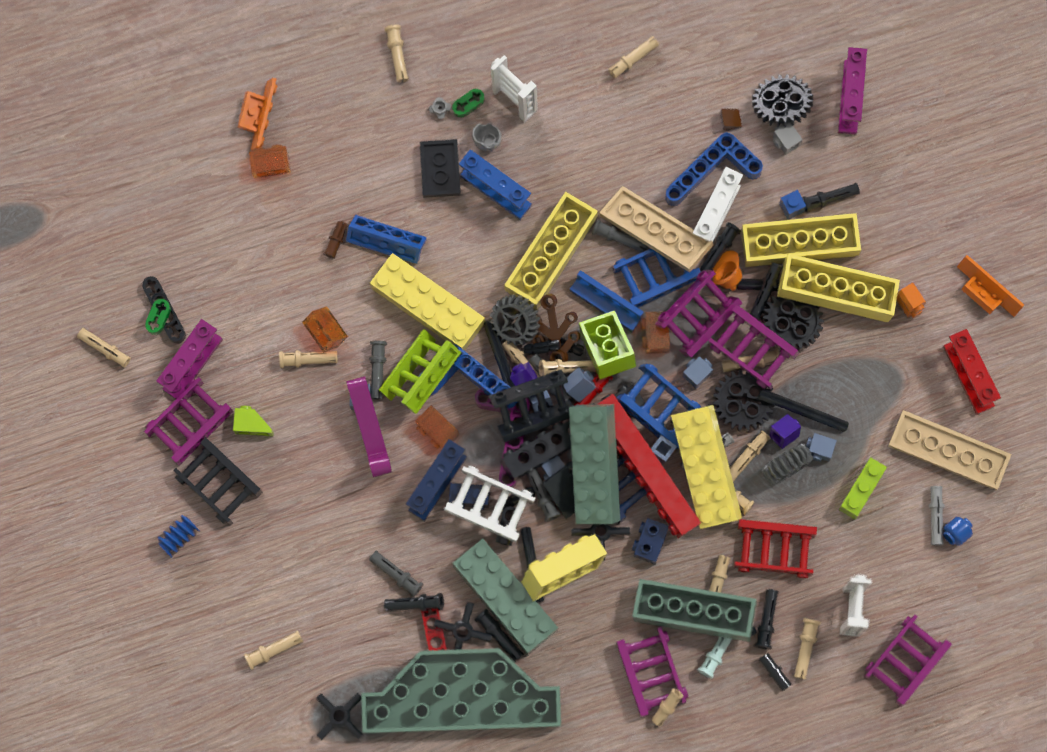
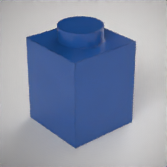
M798 190L780 198L779 205L787 220L805 212L806 204Z

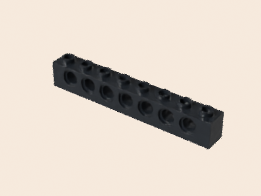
M633 384L629 387L624 385L617 390L618 393L615 394V397L624 393L629 394L635 385ZM609 394V395L603 397V398L601 399V401H603L604 399H606L607 397H609L611 394ZM638 394L635 398V403L639 406H644L645 402L641 395ZM570 418L564 424L561 421L552 427L553 430L548 433L546 431L541 432L536 436L537 439L531 443L529 440L525 441L519 446L520 449L515 452L510 450L503 454L504 458H502L500 463L511 482L572 449L571 435L567 430L570 428ZM551 438H559L560 444H553ZM536 446L542 447L543 450H544V453H543V454H538V453H536L535 447H536ZM518 456H525L528 462H519Z

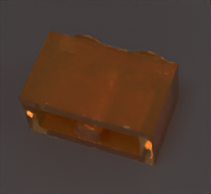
M273 145L268 149L255 148L249 152L251 172L254 179L291 173L286 146Z
M327 306L312 311L302 322L323 353L339 347L348 337Z
M665 311L645 312V318H641L642 330L645 329L646 337H642V347L646 348V354L670 352L669 328L667 326L660 328L655 325L660 314Z
M432 405L415 421L417 425L416 430L422 436L427 435L431 439L429 442L437 450L439 448L442 449L448 439L454 441L459 436V431Z

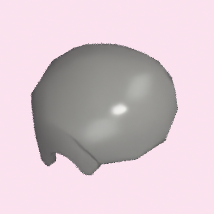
M479 123L473 129L472 138L476 147L480 150H494L501 143V132L498 127L491 123L485 125Z

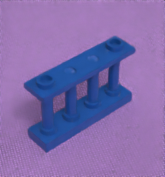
M471 149L460 161L459 166L464 168L460 175L462 179L519 220L523 218L532 206L527 201L531 195L528 190Z
M648 249L627 260L622 258L616 261V265L613 266L614 273L622 272L633 294L630 303L637 308L695 282L697 275L701 272L699 267L693 268L690 273L683 269V275L679 277L674 276L665 257L653 249ZM654 255L667 278L666 283L662 285L656 283L645 261ZM637 263L650 286L649 291L644 293L639 291L628 267Z
M652 364L640 365L639 369L644 373L629 394H620L616 398L627 413L658 439L662 435L676 445L675 449H677L679 444L675 429L667 430L664 427V422L678 403L683 405L687 411L701 408V406L696 401H691L657 372L658 369ZM651 378L658 384V387L644 406H639L635 403V398ZM665 390L673 398L660 416L654 419L650 415L649 410Z

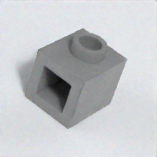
M787 123V127L780 124L779 127L775 128L773 142L778 149H782L785 155L801 146L803 139L790 123Z

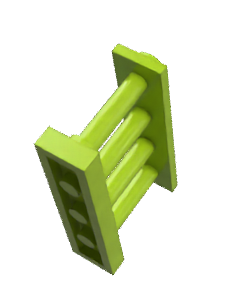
M425 329L422 330L379 389L390 401L396 395L402 398L401 402L415 414L418 413L462 353L447 340L442 346L436 344V339ZM429 349L437 352L431 362L424 359ZM418 364L425 367L420 377L412 374ZM407 380L414 383L409 392L401 389Z

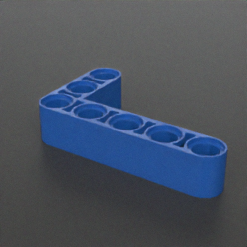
M723 133L667 188L666 202L670 206L679 205L725 158L747 178L752 180L760 177L763 164L731 133ZM729 141L731 145L726 147L722 145V142ZM714 153L718 158L713 160L708 155ZM737 153H742L745 156V158L738 159L735 155ZM701 166L705 171L700 173L695 168ZM756 166L759 170L752 172L749 167ZM685 179H689L692 182V184L686 186L682 183V181ZM672 192H676L679 195V197L673 199L669 196V194Z
M453 344L462 353L431 395L436 394L457 371L488 396L498 391L506 390L510 386L458 345ZM517 401L508 404L507 408H513Z

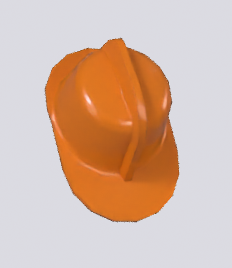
M730 250L723 253L713 268V271L716 273L712 279L715 285H720L724 289H731L732 291L736 290L737 284L742 279L737 252Z

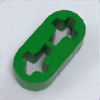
M472 89L457 99L452 105L454 115L463 118L482 106L485 101L484 93L480 89ZM473 95H480V101L473 100ZM458 105H460L461 107L464 106V105H466V106L464 107V111H463V112H462L461 110L457 111V110H458V108H457Z
M165 299L156 300L147 317L145 327L152 335L162 332L169 317L171 307ZM164 304L166 310H162L160 315H158L159 309L157 307ZM158 318L157 324L159 325V327H155L154 330H152L150 324H154L156 319Z

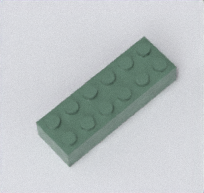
M614 404L575 405L569 407L576 524H614L620 521Z
M483 538L453 562V568L527 656L558 631L556 624L536 601L533 602L524 586Z
M639 579L632 617L634 622L750 642L757 601L754 598Z

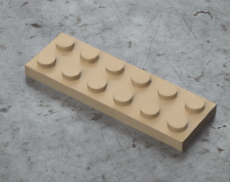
M624 186L619 189L599 212L600 217L689 273L713 246V241L708 242L694 235L692 228Z
M904 410L900 415L888 447L996 491L999 488L1012 455Z

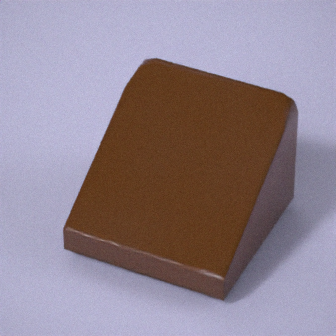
M721 109L723 130L742 128L739 109Z

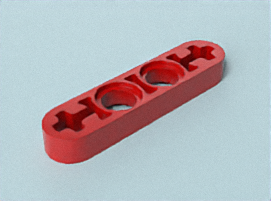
M431 609L432 613L436 611L437 614H430L426 617L424 614H429L428 610L421 611L429 651L447 650L443 629L437 627L430 629L427 627L429 619L441 620L439 610ZM435 637L442 640V645L439 648L431 646V640Z

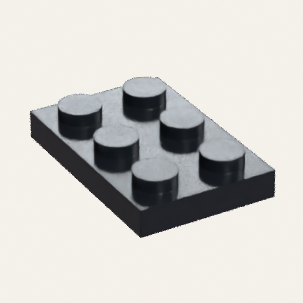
M457 139L420 141L423 198L461 195Z

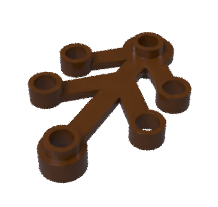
M549 293L541 298L540 303L547 310L550 328L542 323V318L540 317L538 321L540 327L538 330L550 340H558L560 342V339L570 325L577 321L578 316L575 312L567 313L565 320L558 328L555 311L557 298ZM548 298L553 300L552 304L548 302ZM569 315L574 317L573 321L569 319ZM577 330L570 332L568 340L562 347L560 342V349L558 351L547 352L550 355V361L558 359L557 354H560L562 361L568 362L567 352L575 342L580 340L581 334ZM572 333L577 336L576 340L572 338ZM537 334L532 340L533 344L538 343L536 338L539 337L541 342H545V337L542 334Z

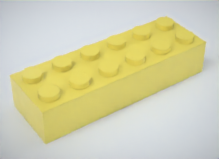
M565 192L505 283V291L511 295L515 294L516 297L522 295L523 300L529 299L528 304H534L533 308L538 310L541 305V298L548 294L597 219L598 211Z
M856 213L743 224L741 228L745 267L771 265V262L783 264L788 254L813 260L859 256L861 252Z
M393 253L370 282L371 289L445 341L447 340L452 344L458 345L464 351L484 326L485 317Z
M788 254L783 261L777 297L888 323L894 316L900 280Z
M714 405L671 415L694 508L701 522L699 524L700 529L741 519L742 515Z

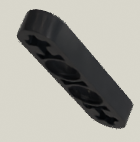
M153 276L146 277L142 286L151 305H153L158 297H163L171 307L170 313L174 317L170 323L165 324L164 330L173 343H182L186 338L185 330L160 282ZM149 282L156 283L154 288L157 293L154 294L151 288H147ZM164 305L157 307L159 309L158 315H160L162 310H166ZM175 326L176 330L181 332L179 338L172 337L174 332L171 327Z

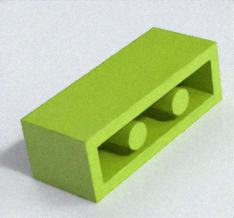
M870 457L839 511L856 520L887 467Z

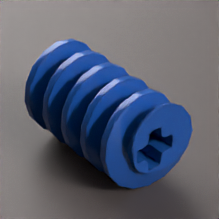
M184 515L180 516L182 523L177 520L175 521L176 528L171 525L169 526L171 533L163 532L165 538L157 537L159 545L171 558L173 557L171 550L177 553V545L184 547L182 540L189 542L188 535L195 537L194 529L200 531Z

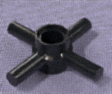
M593 524L591 528H571L572 536H592L595 534L605 549V541L611 535H630V527H610L609 524ZM598 527H603L606 530V534L598 536L595 530Z
M472 602L466 603L462 620L457 621L455 624L435 619L433 627L452 632L456 639L453 650H462L464 641L469 640L471 637L487 642L491 641V634L473 630V626L469 622L474 607ZM461 626L466 627L468 633L461 635L457 629Z
M358 692L345 706H334L322 693L317 696L316 699L330 712V721L316 735L321 741L335 726H344L358 740L363 736V733L350 721V711L362 699ZM339 711L344 712L345 718L340 722L335 721V714Z

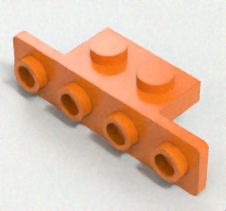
M271 78L267 81L263 96L250 91L245 93L237 128L254 133L251 151H256L263 146V133L269 123L267 116L273 106V102H271L272 96L277 90L276 78Z
M968 255L958 264L957 268L970 278L961 290L987 313L991 314L1001 305L1015 317L1024 307L1020 300Z

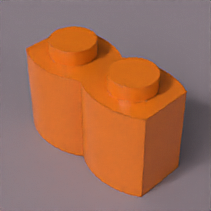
M911 283L897 293L896 301L907 318L911 316L916 318L925 309L926 301L916 285Z

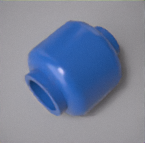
M955 517L944 526L943 536L949 544L960 546L973 535L971 529L973 525L967 518Z

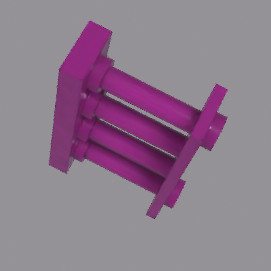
M848 47L847 60H844L838 133L857 135L858 122H861L867 59V49Z
M712 270L701 271L696 277L697 280L667 312L665 311L660 314L658 321L655 323L660 328L667 326L683 343L680 352L686 357L692 358L733 314L732 310L734 307L742 304L741 300L737 297H726L715 285L711 278L716 273ZM705 285L721 301L722 306L717 311H714L698 294ZM691 299L709 316V320L705 324L701 325L685 307ZM679 312L696 329V333L692 338H688L672 321Z
M736 305L732 310L735 315L734 321L717 342L712 338L708 340L711 345L710 349L718 355L720 353L724 354L757 379L756 383L763 389L767 387L771 390L773 386L769 382L770 378L786 358L789 359L791 357L795 360L799 352L740 306ZM745 322L750 326V331L733 353H730L723 346L739 325H743ZM761 334L765 337V343L746 365L738 357L753 338ZM777 346L781 349L779 356L763 376L759 375L753 369L770 347Z
M203 319L199 321L156 381L163 386L162 390L174 399H177L187 389V384L197 377L223 341L222 337L216 334L217 329Z
M199 377L196 380L192 379L187 384V389L156 420H151L146 425V430L144 431L149 438L155 434L173 451L171 458L178 466L201 445L200 442L205 437L208 438L233 413L229 405L226 403L223 406L218 405L201 388L204 383ZM194 393L214 410V415L210 419H205L187 401ZM181 406L200 424L201 428L196 433L191 432L173 415ZM167 420L186 437L187 442L182 447L176 445L160 429Z
M915 614L912 618L907 616L901 624L904 628L875 663L871 661L865 668L867 673L864 677L868 679L873 674L896 693L895 696L898 697L895 702L900 707L906 703L952 645L948 640L943 641V643L937 642L913 623L918 617ZM908 629L933 648L934 654L930 658L923 656L901 638ZM896 644L921 663L922 669L918 673L912 672L889 653ZM883 659L908 678L910 684L906 688L903 686L901 688L877 668Z
M662 627L657 628L658 635L632 644H625L624 639L616 641L641 718L649 716L648 711L652 707L659 706L669 696L667 694L651 700H644L642 692L647 688L674 680L677 690L683 694L682 699H680L682 705L686 704V698H689L686 688L681 687L667 642H670L667 631H663ZM661 642L665 654L637 663L635 661L631 662L629 655L633 651ZM668 662L670 673L643 682L642 680H637L635 673H638V670Z

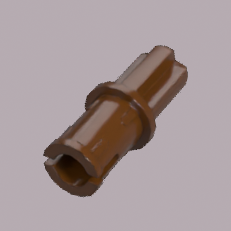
M343 221L337 222L332 236H329L330 241L324 252L325 256L335 259L340 244H343L342 239L348 227L347 223Z

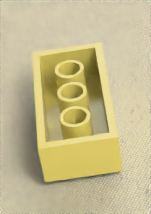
M595 534L590 537L586 535L577 541L578 543L574 545L568 544L560 552H552L540 562L536 560L528 566L529 569L524 573L525 576L522 584L533 602L599 568L607 553Z

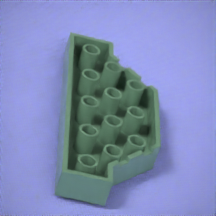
M499 648L419 651L382 692L362 693L363 733L561 726L560 686L540 687Z

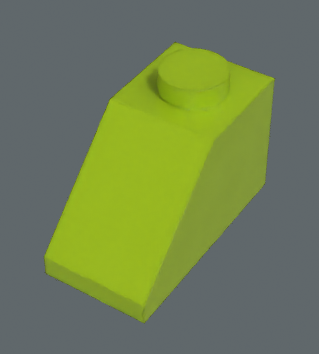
M251 406L235 408L233 425L235 434L274 437L273 430Z

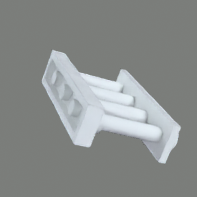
M505 55L501 59L497 58L491 64L493 93L496 95L500 90L503 91L519 107V118L525 123L538 110L537 86L532 81L528 84H523L510 72Z
M725 167L693 231L694 235L708 242H714L741 187L739 183L743 174Z
M469 465L468 468L463 467L462 473L467 475L455 501H452V504L448 502L444 511L516 543L519 533L516 532V526L527 501L533 504L535 500L532 497V493L524 489L518 491L478 473L479 470ZM473 478L483 481L484 484L473 509L467 511L463 509L462 503ZM491 486L501 489L502 492L491 517L485 519L480 516V511ZM510 493L519 497L520 500L509 525L503 527L498 524V518Z
M854 575V578H851L843 588V592L850 594L848 619L840 627V635L860 637L868 628L869 619H864V616H862L863 593L871 584V579H866L867 576Z

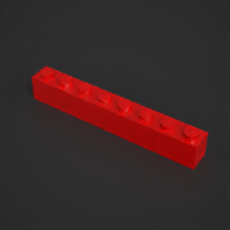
M612 394L598 404H614L617 454L623 456L627 469L633 471L638 485L646 490L648 500L656 505L659 516L667 521L671 534L679 539L701 524L615 395Z

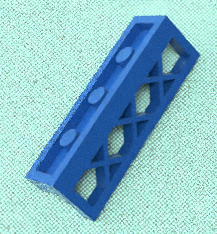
M355 215L348 227L346 242L387 255L393 253L402 260L418 264L421 250L426 243L427 237ZM414 240V241H418V242H420V243L417 244V243H414V242H411V241Z
M581 270L578 272L577 279L569 291L604 314L615 311L621 325L633 333L642 320L644 312Z

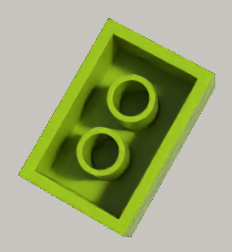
M615 311L579 322L581 338L600 379L636 367L634 351Z

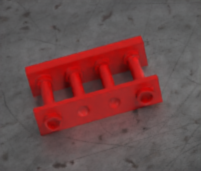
M964 329L949 336L951 342L945 344L943 348L976 415L994 408L993 402L1001 399V396L968 330Z
M739 519L737 530H742L741 533H743L741 562L735 561L734 568H738L739 572L749 573L750 570L787 573L796 574L797 578L803 579L813 575L814 569H807L809 540L817 535V527ZM753 531L761 532V535H763L760 564L749 563L750 541ZM773 534H780V537H782L780 566L768 565L770 537ZM792 535L800 536V539H802L799 568L788 567L789 544Z

